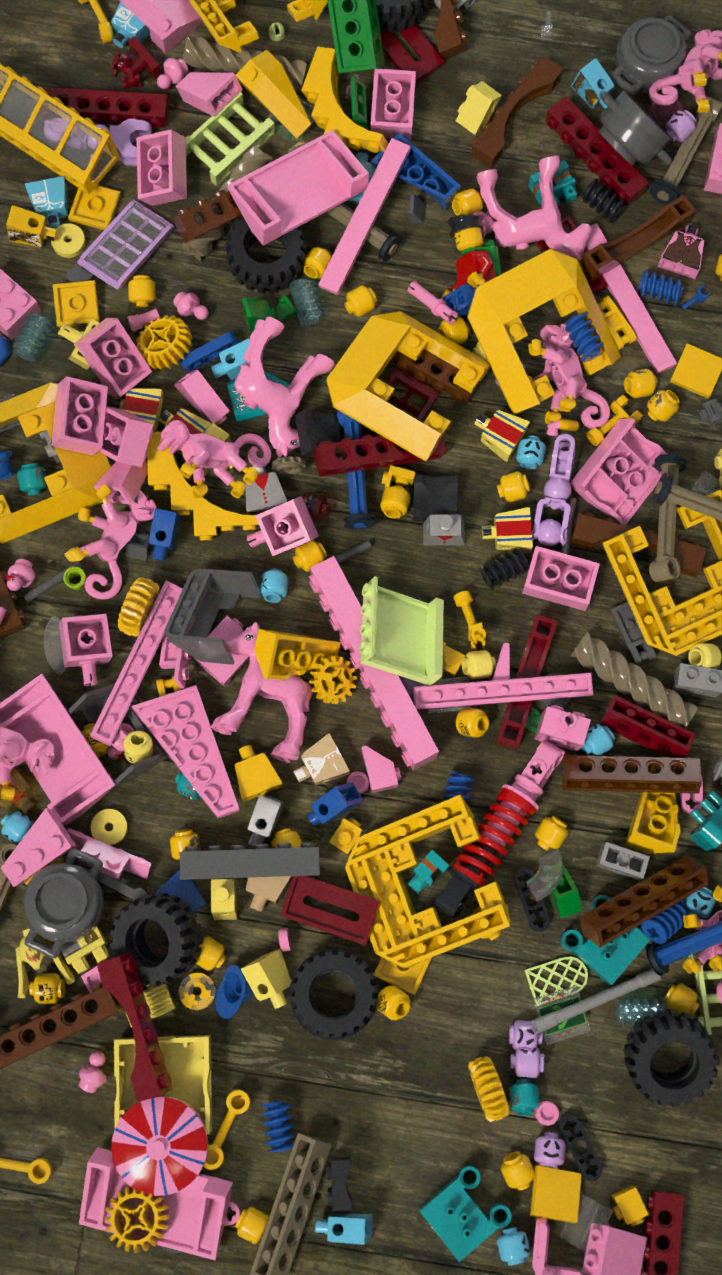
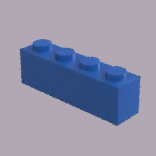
M398 133L393 139L411 146V150L397 177L422 189L441 207L447 210L452 205L456 194L460 192V184ZM380 151L371 161V164L378 166L384 152Z

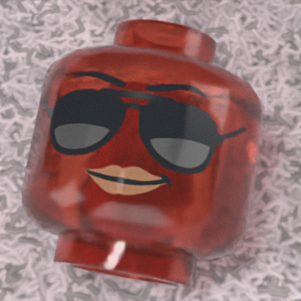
M306 492L302 496L312 521L320 522L325 516L329 515L330 503H327L325 495Z

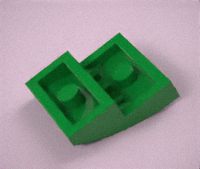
M353 76L351 77L352 120L355 124L370 131L369 96L366 95L365 85Z

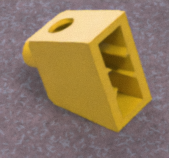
M251 745L239 749L243 761L235 764V770L243 802L283 787L279 776L265 753L255 756Z

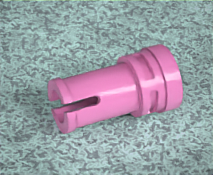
M155 308L140 315L128 316L127 319L132 332L135 333L139 329H143L144 326L150 325L151 320L156 321L159 314Z

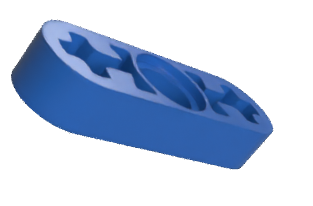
M228 332L186 354L184 360L181 359L180 363L185 372L193 371L219 357L220 352L238 344L239 341L233 332Z

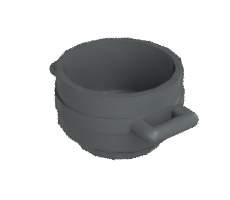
M667 15L664 19L648 17L635 21L626 28L618 42L615 60L616 69L611 73L610 79L631 96L637 93L649 94L651 85L657 80L678 74V68L685 62L686 41L690 38L691 31L670 15Z
M624 90L615 99L606 91H601L599 97L607 108L601 113L600 121L603 126L599 129V132L610 145L631 165H634L637 161L642 164L650 163L655 156H658L665 164H670L671 157L663 148L672 139L658 123Z
M72 848L64 863L49 865L33 876L26 886L23 897L24 916L31 927L24 941L27 947L55 959L58 957L64 943L78 941L93 932L101 921L105 907L103 890L96 880L103 867L101 860L76 848ZM75 859L92 866L90 872L81 866L73 865ZM39 934L46 940L54 941L53 947L35 940L37 935Z

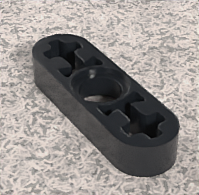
M519 868L514 874V883L528 925L535 932H543L549 927L550 919L535 874L530 868ZM521 872H524L525 875H530V878L527 880L528 886L534 885L535 889H529L522 893L521 888L524 889L526 886L523 881L518 880ZM533 893L538 897V903L535 906L527 905L525 902L527 894ZM541 907L542 911H538L539 918L545 919V922L542 923V928L533 924V921L536 920L535 913L530 915L528 910H535Z
M571 1114L563 1115L559 1119L558 1128L580 1173L590 1181L599 1179L603 1171L602 1165L579 1119ZM566 1119L571 1122L575 1121L573 1130L576 1134L580 1131L581 1136H576L569 1141L568 1137H571L572 1134L570 1130H564L563 1128L566 1125ZM578 1140H583L587 1145V1149L583 1154H577L574 1151V1144ZM590 1153L592 1154V1158H588L590 1164L593 1166L597 1165V1168L594 1170L595 1175L593 1176L590 1173L586 1174L585 1170L588 1169L584 1160L581 1163L579 1162V1159L588 1157Z

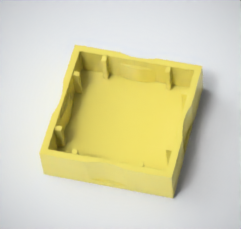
M211 1035L157 1037L160 1049L164 1054V1063L167 1073L171 1077L173 1089L161 1096L177 1098L191 1106L202 1119L207 1135L211 1134ZM117 1038L114 1040V1075L117 1083L115 1128L124 1113L137 1103L130 1080L136 1055L134 1038Z

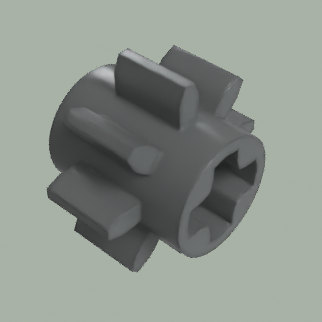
M717 399L705 402L702 405L703 409L699 413L702 421H708L710 425L722 422V402L719 403Z

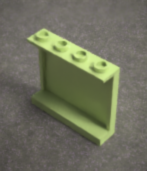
M375 576L362 589L360 663L431 686L442 677L444 600L436 597L430 603H426L379 587L378 577Z

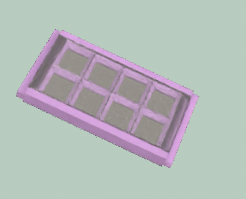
M133 200L80 256L77 263L119 290L174 229V225Z

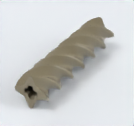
M187 36L182 59L185 63L195 68H208L213 72H227L236 75L250 59L261 54L263 51L249 53L247 49L241 47L242 53L221 46L217 42L210 45L202 37L190 40ZM274 56L282 64L294 90L301 91L308 73L307 63L302 60L289 62L284 56Z
M258 146L251 147L219 191L225 189L228 192L227 185L269 164V161L273 160V158L265 154ZM231 197V202L237 206L233 197ZM213 206L214 212L220 215V209L217 206ZM201 216L197 220L200 224L203 222ZM224 225L187 243L183 241L182 248L201 261V256H207L212 253L213 240L224 236Z
M588 631L571 654L572 657H577L582 666L595 670L602 680L614 683L619 692L625 695H632L634 701L639 706L650 708L652 713L680 727L686 728L699 709L692 703L683 702L677 692L665 689L657 678L646 676L640 666L627 663V660L621 653L609 650L602 640L591 638Z

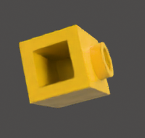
M631 1185L611 1195L616 1205L613 1207V1211L618 1221L623 1220L626 1225L631 1224V1226H635L644 1221L643 1217L649 1215L635 1186Z

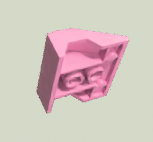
M633 418L619 419L570 482V486L591 505L612 520H615L618 524L625 526L655 488L661 477L662 472L654 468V459L667 453L658 444L646 439L635 428V420Z

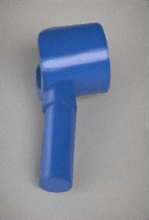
M700 286L695 296L684 303L682 308L685 310L697 301L705 302L710 292L706 295L701 292L706 286Z

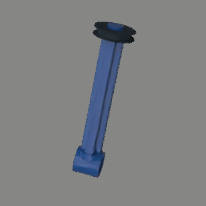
M337 410L339 423L344 427L345 438H352V440L360 439L362 437V424ZM356 450L359 456H363L360 450ZM365 471L347 473L350 516L343 519L346 522L344 527L348 529H366L375 526L376 522L373 520L376 517L368 514Z
M722 922L664 946L654 941L648 943L645 951L651 968L657 975L662 976L663 973L667 974L669 972L670 963L722 943Z

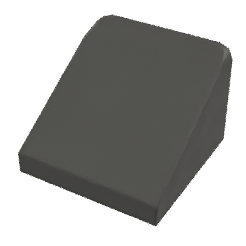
M415 194L410 196L408 222L424 224L426 206Z
M136 532L126 544V556L146 561L151 547L149 544L150 535Z

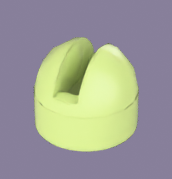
M279 22L272 23L269 27V37L273 41H281L285 37V29ZM275 29H278L280 34H276Z

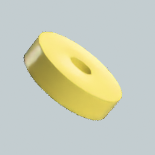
M70 223L62 224L56 228L58 229L55 242L51 241L54 251L64 258L78 256L84 250L86 244L83 231L77 225ZM67 239H72L69 243L65 242Z
M114 809L100 811L91 822L93 837L110 846L122 842L128 832L126 818ZM113 824V830L106 831V825Z

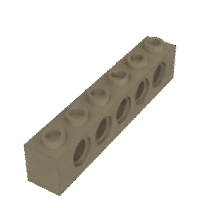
M297 1134L250 1275L289 1274L332 1144L312 1136Z

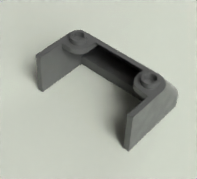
M196 569L191 572L164 632L168 641L201 662L233 665L235 661L224 639L207 637L219 609L228 610L234 608L241 597H262L252 572Z
M115 684L85 693L67 710L71 716L83 712L89 722L96 723ZM137 692L121 724L126 723L134 731H143L149 734L152 738L153 754L152 757L134 764L125 758L120 763L122 774L114 781L116 786L136 779L169 756L132 709L133 705L144 702Z

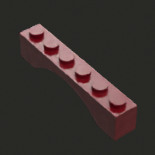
M536 614L515 679L540 677L557 625L556 620ZM532 701L508 702L496 739V745L517 751Z
M132 952L96 963L103 987L121 1004L133 1029L136 1055L130 1080L137 1102L158 1097L173 1090L171 1077L167 1073L164 1054L158 1043L157 1031L152 1023L150 1007L146 1003L143 993L144 987L139 979L137 964L132 956Z

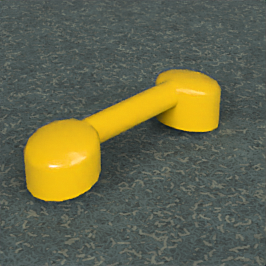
M78 0L80 4L90 2L100 21L98 26L103 45L112 42L113 29L98 0Z
M233 1090L227 1096L226 1104L229 1110L213 1144H208L207 1157L203 1165L206 1169H217L223 1163L224 1156L221 1146L236 1115L244 1113L249 1108V1096L243 1090Z
M0 1158V1168L28 1172L30 1180L36 1184L45 1183L51 1177L52 1165L45 1158H37L32 1163Z

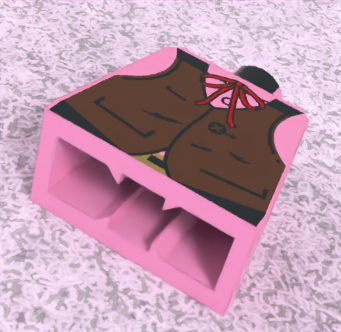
M688 225L684 233L676 231L663 252L657 267L696 279L701 266L704 240L696 237L698 229L695 226Z

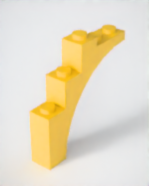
M317 47L301 90L307 101L315 104L311 116L317 123V126L325 129L324 134L333 130L348 149L350 147L355 150L360 148L368 149L374 153L378 151L385 152L388 142L383 134L369 131L355 124L343 112L338 94L339 73L335 49Z
M153 432L147 446L148 485L158 491L167 490V486H170L171 511L177 512L180 516L190 515V511H193L195 537H200V541H211L213 536H218L217 528L220 527L221 531H234V527H243V530H256V526H259L256 515H242L226 511L211 504L203 497L195 499L192 495V487L187 483L184 476L179 474L180 469L174 454L170 455L171 449L168 448L165 451L158 450L162 439V432Z

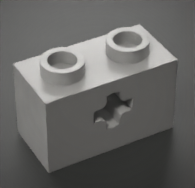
M680 663L675 669L673 690L717 697L722 693V670Z
M605 842L602 844L596 866L639 881L644 878L650 856Z

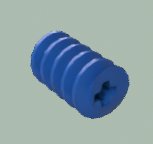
M645 270L637 292L641 290V297H644L649 292V299L651 300L657 295L658 302L665 297L666 304H669L673 299L674 306L676 307L683 286H681L680 279L673 284V278L669 277L665 282L663 274L657 279L656 272H653L648 277V270Z
M587 312L572 317L564 324L566 326L565 331L570 333L569 338L574 340L573 346L578 348L577 353L582 355L581 361L584 363L597 358L604 352L600 351L604 343H596L600 336H592L596 328H588L592 321H584L588 316Z
M449 772L453 777H448L446 780L450 786H446L445 791L449 794L443 795V800L446 801L458 795H462L465 801L471 800L472 797L468 796L466 792L473 791V788L468 786V783H474L475 779L468 775Z
M681 900L642 923L641 928L644 934L657 944L665 943L667 939L671 938L684 925L683 916L688 915L685 903Z
M284 1101L262 1103V1107L268 1108L267 1111L262 1113V1116L269 1118L268 1121L263 1123V1126L270 1127V1130L264 1133L265 1136L271 1137V1140L265 1142V1145L272 1147L268 1152L292 1149L294 1143L288 1140L294 1137V1133L287 1132V1130L291 1129L293 1124L286 1122V1120L292 1118V1114L285 1112L291 1108V1104L284 1103Z

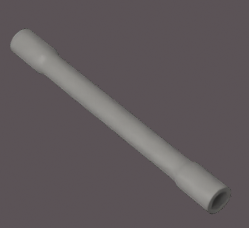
M649 969L632 979L556 1012L532 1020V1025L537 1034L555 1027L558 1023L638 988H644L660 981L661 976L657 975L653 969Z

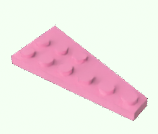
M197 686L133 705L132 709L214 815L217 818L239 812V807Z

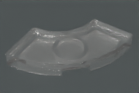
M53 615L44 632V651L52 669L61 676L68 667L64 668L59 632L61 620Z
M559 849L539 857L540 865L538 872L526 882L536 902L549 895L562 878L564 865Z

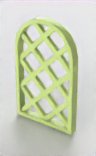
M574 957L559 958L524 970L536 1006L548 1002V1000L540 1002L543 995L551 998L550 1001H553L552 998L556 1000L557 997L555 996L558 990L566 993L563 994L564 997L577 993L584 988L588 979V972L584 963ZM570 959L568 965L560 962L562 960ZM573 960L580 963L578 970L570 967ZM555 963L552 970L545 967L546 965ZM558 964L566 967L563 975L555 972ZM582 967H583V969H584V971H585V974H583L582 972H580L581 969H582ZM540 968L537 975L530 972L531 970ZM543 969L551 972L548 980L540 977ZM568 969L576 973L573 981L565 977ZM529 974L536 977L533 984L531 983ZM553 974L561 978L558 985L550 982ZM578 975L585 977L582 985L575 982ZM538 979L546 983L543 990L535 987ZM563 980L571 983L568 991L560 987ZM548 984L556 988L553 996L545 992ZM573 985L579 987V989L571 992ZM534 990L541 993L538 1000L536 998Z

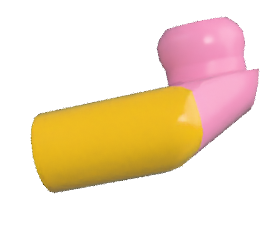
M568 419L550 422L547 425V435L557 436L558 429L577 431L579 423L578 421Z

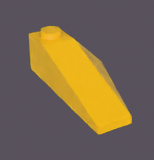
M268 50L250 59L236 74L238 81L296 139L312 125L282 64Z
M258 629L254 652L264 678L287 680L290 679V676L303 675L306 671L317 670L314 664H321V658L328 659V656L337 657L341 642Z
M641 792L626 839V847L645 854L675 852L680 835V824H678L677 816L678 805H676L675 793Z

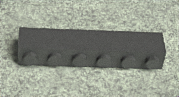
M291 843L277 844L278 848L268 849V844H254V849H245V845H231V850H222V846H208V851H199V846L185 847V851L180 852V880L320 875L319 847H314V843H300L301 848H291Z

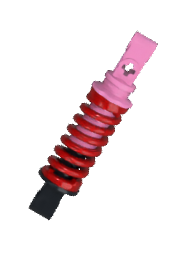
M543 740L522 774L516 775L513 785L505 784L502 786V790L496 798L498 804H492L490 806L491 814L488 813L483 816L485 824L477 825L481 839L463 846L465 854H458L455 864L447 868V872L452 876V879L436 899L434 905L436 908L455 919L463 910L473 891L488 885V881L482 877L483 872L491 876L495 874V870L488 866L490 862L497 866L502 864V860L496 857L495 854L508 855L509 851L505 848V845L507 843L511 846L515 844V840L511 837L513 833L518 836L522 834V830L518 827L519 824L528 825L529 821L525 816L529 818L540 809L535 801L538 796L543 794L542 787L562 761L565 754L564 750L547 740ZM540 769H541V772H542L541 774L536 773V774L534 775V773H533L534 771L539 772Z

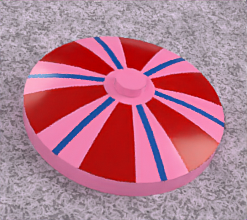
M158 1096L134 1104L120 1118L112 1138V1157L122 1179L135 1190L143 1191L147 1195L152 1193L153 1196L173 1194L187 1187L200 1173L208 1152L206 1128L198 1113L187 1103L169 1096Z

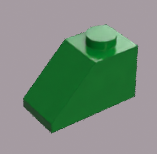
M242 299L244 317L250 334L255 330L258 319L264 321L267 317L277 319L274 307H269L267 300Z
M561 863L542 870L550 896L559 916L564 918L581 912L582 906L578 889L564 864Z

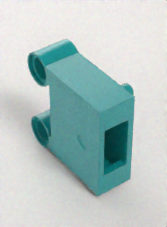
M711 791L707 797L717 807L707 799L700 803L710 814L707 818L697 808L690 813L700 825L688 837L704 852L715 849L722 843V798L714 791Z
M604 895L595 897L590 902V911L596 908L598 900L606 902L610 898ZM635 927L601 948L589 939L583 943L582 935L576 930L564 932L559 942L564 950L572 952L609 986L618 979L651 939ZM568 934L576 937L577 943L574 947L566 944L565 940Z
M472 1165L461 1167L458 1175L419 1208L420 1213L459 1262L498 1228L507 1226L511 1221V1212L502 1203L493 1204L488 1211L489 1217L486 1218L464 1190V1188H475L480 1183V1173ZM467 1170L475 1172V1180L471 1183L463 1181V1174ZM497 1209L505 1210L506 1217L504 1220H494L493 1215Z

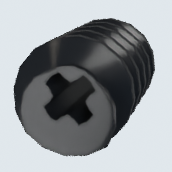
M596 178L585 188L581 198H583L585 204L590 202V208L596 207V213L600 214L603 212L602 217L604 219L609 217V223L613 224L625 211L627 205L622 206L623 198L618 202L616 201L617 193L610 197V188L604 192V183L596 186L598 182Z
M517 547L514 549V554L509 551L506 553V557L500 555L498 561L492 559L491 565L486 562L483 564V569L479 568L487 586L494 590L493 583L496 582L499 586H502V578L508 583L510 574L515 579L517 578V571L525 575L524 568L527 567L529 569V564L521 549Z

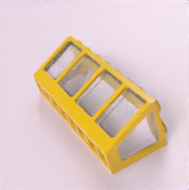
M0 63V136L58 175L64 176L67 181L89 195L120 158L116 150L117 146L111 139L112 135L106 129L96 127L95 123L89 118H82L74 108L64 106L57 97H50L43 88L33 86L26 77H19L9 66L4 67Z

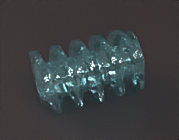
M298 279L289 284L291 295L294 297L293 301L296 305V311L298 312V318L300 319V325L303 327L315 325L325 315L324 311H320L323 305L317 303L320 301V296L316 295L318 289L313 288L316 285L314 280Z
M30 313L28 315L29 320H26L24 323L25 327L20 330L21 335L17 336V342L13 343L12 346L13 352L24 360L35 362L36 359L32 354H40L36 347L43 348L44 345L39 340L46 341L48 339L43 333H51L47 325H52V323L39 314Z
M664 997L660 998L659 1003L656 998H651L650 1003L646 998H642L640 1003L637 998H634L631 1004L628 999H624L622 1005L619 999H616V1016L622 1029H625L626 1022H629L631 1028H633L636 1021L641 1024L645 1021L643 1017L648 1014L651 1017L655 1016L656 1011L663 1010L666 1013Z

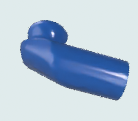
M0 336L1 367L11 353L9 341L4 336Z

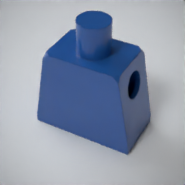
M155 508L149 536V544L154 547L152 559L165 562L167 550L174 551L182 522V517L177 513ZM163 535H166V539L164 541H160L161 537Z
M353 782L336 786L311 805L314 811L308 814V818L314 826L319 823L325 824L338 819L364 802Z
M180 870L156 892V894L162 892L168 893L169 896L175 895L179 897V902L185 901L190 906L188 909L191 912H196L208 906V903L192 879L180 880Z

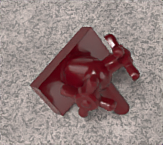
M135 36L128 40L130 52L134 56L131 57L128 53H124L122 55L123 60H121V52L117 51L112 64H110L114 77L117 76L118 69L122 70L124 75L127 76L121 77V81L126 82L123 84L124 89L135 86L142 87V83L137 80L140 79L138 73L143 69H146L154 80L158 79L161 75L159 64Z

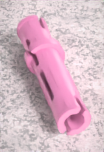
M416 281L410 284L415 290L408 287V293L429 307L434 315L442 317L448 324L456 321L451 315L457 318L458 313L448 307L444 300L436 298Z

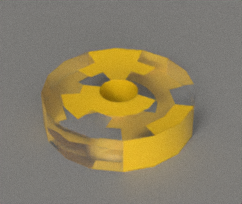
M203 973L189 974L182 980L179 986L180 1000L189 1009H205L215 999V984L209 976ZM196 987H200L202 990L199 996H195L193 993Z

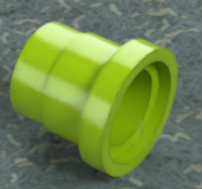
M71 567L65 571L63 579L69 588L81 590L84 588L86 575L81 568ZM75 576L81 577V581L78 584H71V580Z

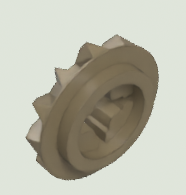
M300 457L277 458L272 462V470L279 474L292 475L306 469V460Z

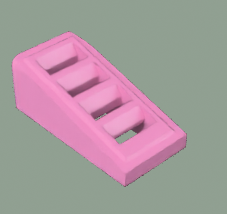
M509 643L503 644L492 681L510 679Z

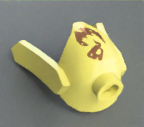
M30 929L22 931L24 937L21 939L19 947L16 948L19 978L18 998H25L30 986L24 961L35 970L41 968L42 959L46 956L24 944ZM39 934L35 939L49 947H53L55 943L54 941L44 939ZM59 953L58 957L53 960L66 983L71 985L75 982V977L66 965L61 953Z

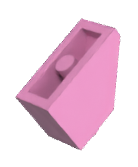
M362 746L361 750L371 792L375 793L397 788L398 781H401L399 767L394 768L392 761L368 746Z

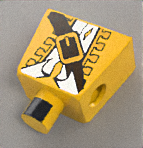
M11 206L6 223L10 242L42 247L44 239L55 242L58 229L47 227L45 216L17 206Z

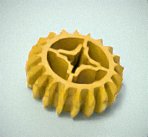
M165 315L163 319L158 316L156 321L151 320V324L144 326L145 330L140 331V337L136 339V347L148 366L154 370L157 368L163 370L165 366L170 369L172 364L178 365L177 361L180 359L184 360V354L189 353L188 348L192 346L191 340L193 338L189 327L183 320L174 315L171 317Z
M139 577L133 583V586L130 587L118 619V628L124 634L135 637L139 636L159 595V586L153 580Z
M488 1056L479 1057L469 1062L468 1067L472 1082L486 1119L492 1122L508 1116L509 1107L491 1058Z
M126 1186L125 1194L120 1190L116 1192L118 1199H110V1203L114 1207L106 1208V1212L111 1213V1216L104 1218L105 1222H111V1226L106 1228V1232L113 1230L114 1234L111 1235L110 1240L113 1241L119 1238L116 1246L121 1247L126 1243L125 1251L127 1252L131 1250L132 1246L135 1253L140 1252L141 1246L144 1251L149 1250V1243L152 1246L158 1244L156 1237L159 1239L164 1237L160 1229H168V1225L162 1223L163 1220L170 1218V1215H163L162 1212L168 1209V1205L160 1206L159 1203L164 1200L163 1196L155 1199L152 1193L147 1195L143 1191L139 1192L134 1188L132 1191L130 1186ZM131 1198H141L144 1200L137 1209L125 1205ZM150 1206L154 1211V1225H152L153 1222L148 1218ZM120 1211L126 1219L124 1230L120 1224ZM140 1212L139 1220H141V1222L135 1223V1225H133L135 1220L133 1214H137ZM137 1228L150 1232L145 1238L137 1239L130 1237L131 1233Z

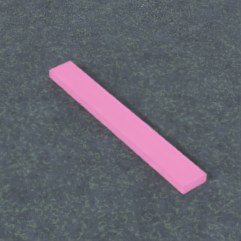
M391 138L318 284L320 288L336 295L339 294L411 150V146Z
M598 224L591 225V234L586 243L588 250L602 243H607ZM618 265L604 273L602 276L608 285L607 288L624 318L634 331L656 374L658 375L676 366L677 362L622 266Z
M167 580L165 581L90 734L91 738L111 746L165 634L166 625L183 588Z
M591 673L413 687V699L416 710L593 696Z

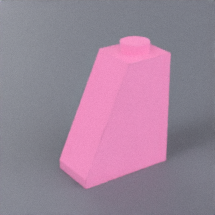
M190 72L176 85L184 102L213 117L243 90L234 73Z
M198 370L189 372L174 384L176 389L194 409L211 424L216 423V425H219L227 418L226 414L229 412V409Z
M116 461L94 485V488L97 491L102 485H106L112 493L107 497L109 501L119 504H132L148 474L147 463L143 461L142 467Z

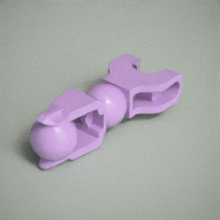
M65 118L46 120L44 135L47 140L54 145H59L70 122ZM127 119L117 126L110 125V129L102 124H95L99 129L104 128L112 135L111 139L117 146L116 150L120 157L119 160L125 165L137 166V147H134L132 142L137 140V137L150 135L152 133V126L146 121ZM74 126L64 147L85 152L88 146L96 150L99 144L94 137Z
M562 434L555 440L549 480L544 486L545 498L541 499L537 504L532 541L538 539L541 544L546 546H554L559 542L564 546L567 542L571 507L566 503V500L571 495L569 483L575 458V440L571 435ZM551 507L554 510L560 508L564 511L562 525L554 519H546L541 522L544 508Z

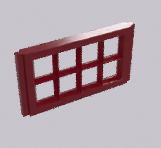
M396 368L386 384L393 387L397 381L410 390L403 400L395 395H392L390 399L400 404L398 409L401 410L405 407L417 414L415 419L422 422L440 393ZM413 392L427 400L420 411L406 403ZM363 424L361 425V432H362V431L365 429V427H366V426H364ZM376 447L378 452L383 453V451Z

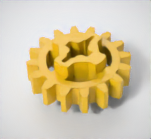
M328 656V659L321 658V664H314L317 669L316 672L310 671L314 679L309 680V683L315 686L311 691L318 692L316 698L323 699L324 703L338 704L339 701L345 702V695L352 696L350 689L356 688V685L352 684V681L357 679L356 676H352L355 668H348L350 661H343V657Z

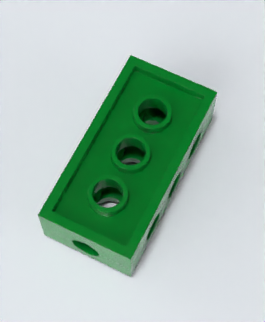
M328 0L338 73L377 69L384 66L376 0Z

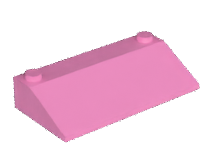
M119 0L150 29L152 41L165 54L203 23L188 0Z
M332 130L227 185V188L250 230L264 246L364 192L368 186L369 173Z
M40 674L0 703V727L20 733L29 743L40 739H47L54 745L55 757L52 765L49 766L47 776H41L37 766H35L32 773L52 802L47 805L48 808H52L62 825H68L80 817L116 786L43 674Z
M97 1147L87 1163L79 1224L106 1231V1228L111 1226V1222L104 1221L105 1217L111 1216V1213L106 1212V1208L114 1207L110 1203V1199H118L116 1192L121 1190L125 1194V1187L130 1186L118 1173L113 1161L112 1151ZM198 1174L194 1181L184 1189L173 1194L164 1195V1200L159 1204L160 1206L168 1205V1209L162 1212L163 1215H170V1218L162 1221V1223L168 1225V1229H160L164 1237L162 1239L156 1237L157 1245L216 1260L230 1203L233 1182ZM131 1198L125 1205L137 1209L144 1200L141 1198ZM150 1206L148 1218L153 1222L152 1225H154V1211ZM120 1211V1224L124 1230L126 1219ZM140 1212L137 1214H133V1216L135 1217L133 1225H135V1223L141 1222V1220H139ZM137 1228L131 1233L130 1237L141 1239L145 1238L150 1232Z

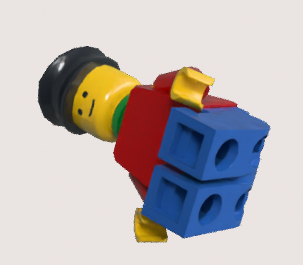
M458 215L448 220V225L451 226L450 237H455L457 249L461 251L462 257L456 261L457 281L451 288L452 292L446 289L441 299L447 303L448 307L458 313V317L468 316L476 287L502 274L498 248L494 246L493 240L483 242L481 232L483 229L481 221L483 215Z

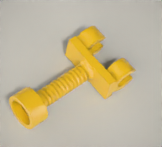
M624 394L610 406L615 416L599 429L594 427L586 433L588 440L594 446H598L604 440L603 436L615 426L619 419L633 418L635 424L642 419L643 415L639 410L629 417L622 409L629 401Z
M470 591L459 592L453 598L456 606L462 607L468 623V639L471 641V648L473 651H477L474 643L477 644V641H480L484 650L486 632L483 629L482 622L476 623L470 607V603L473 601Z

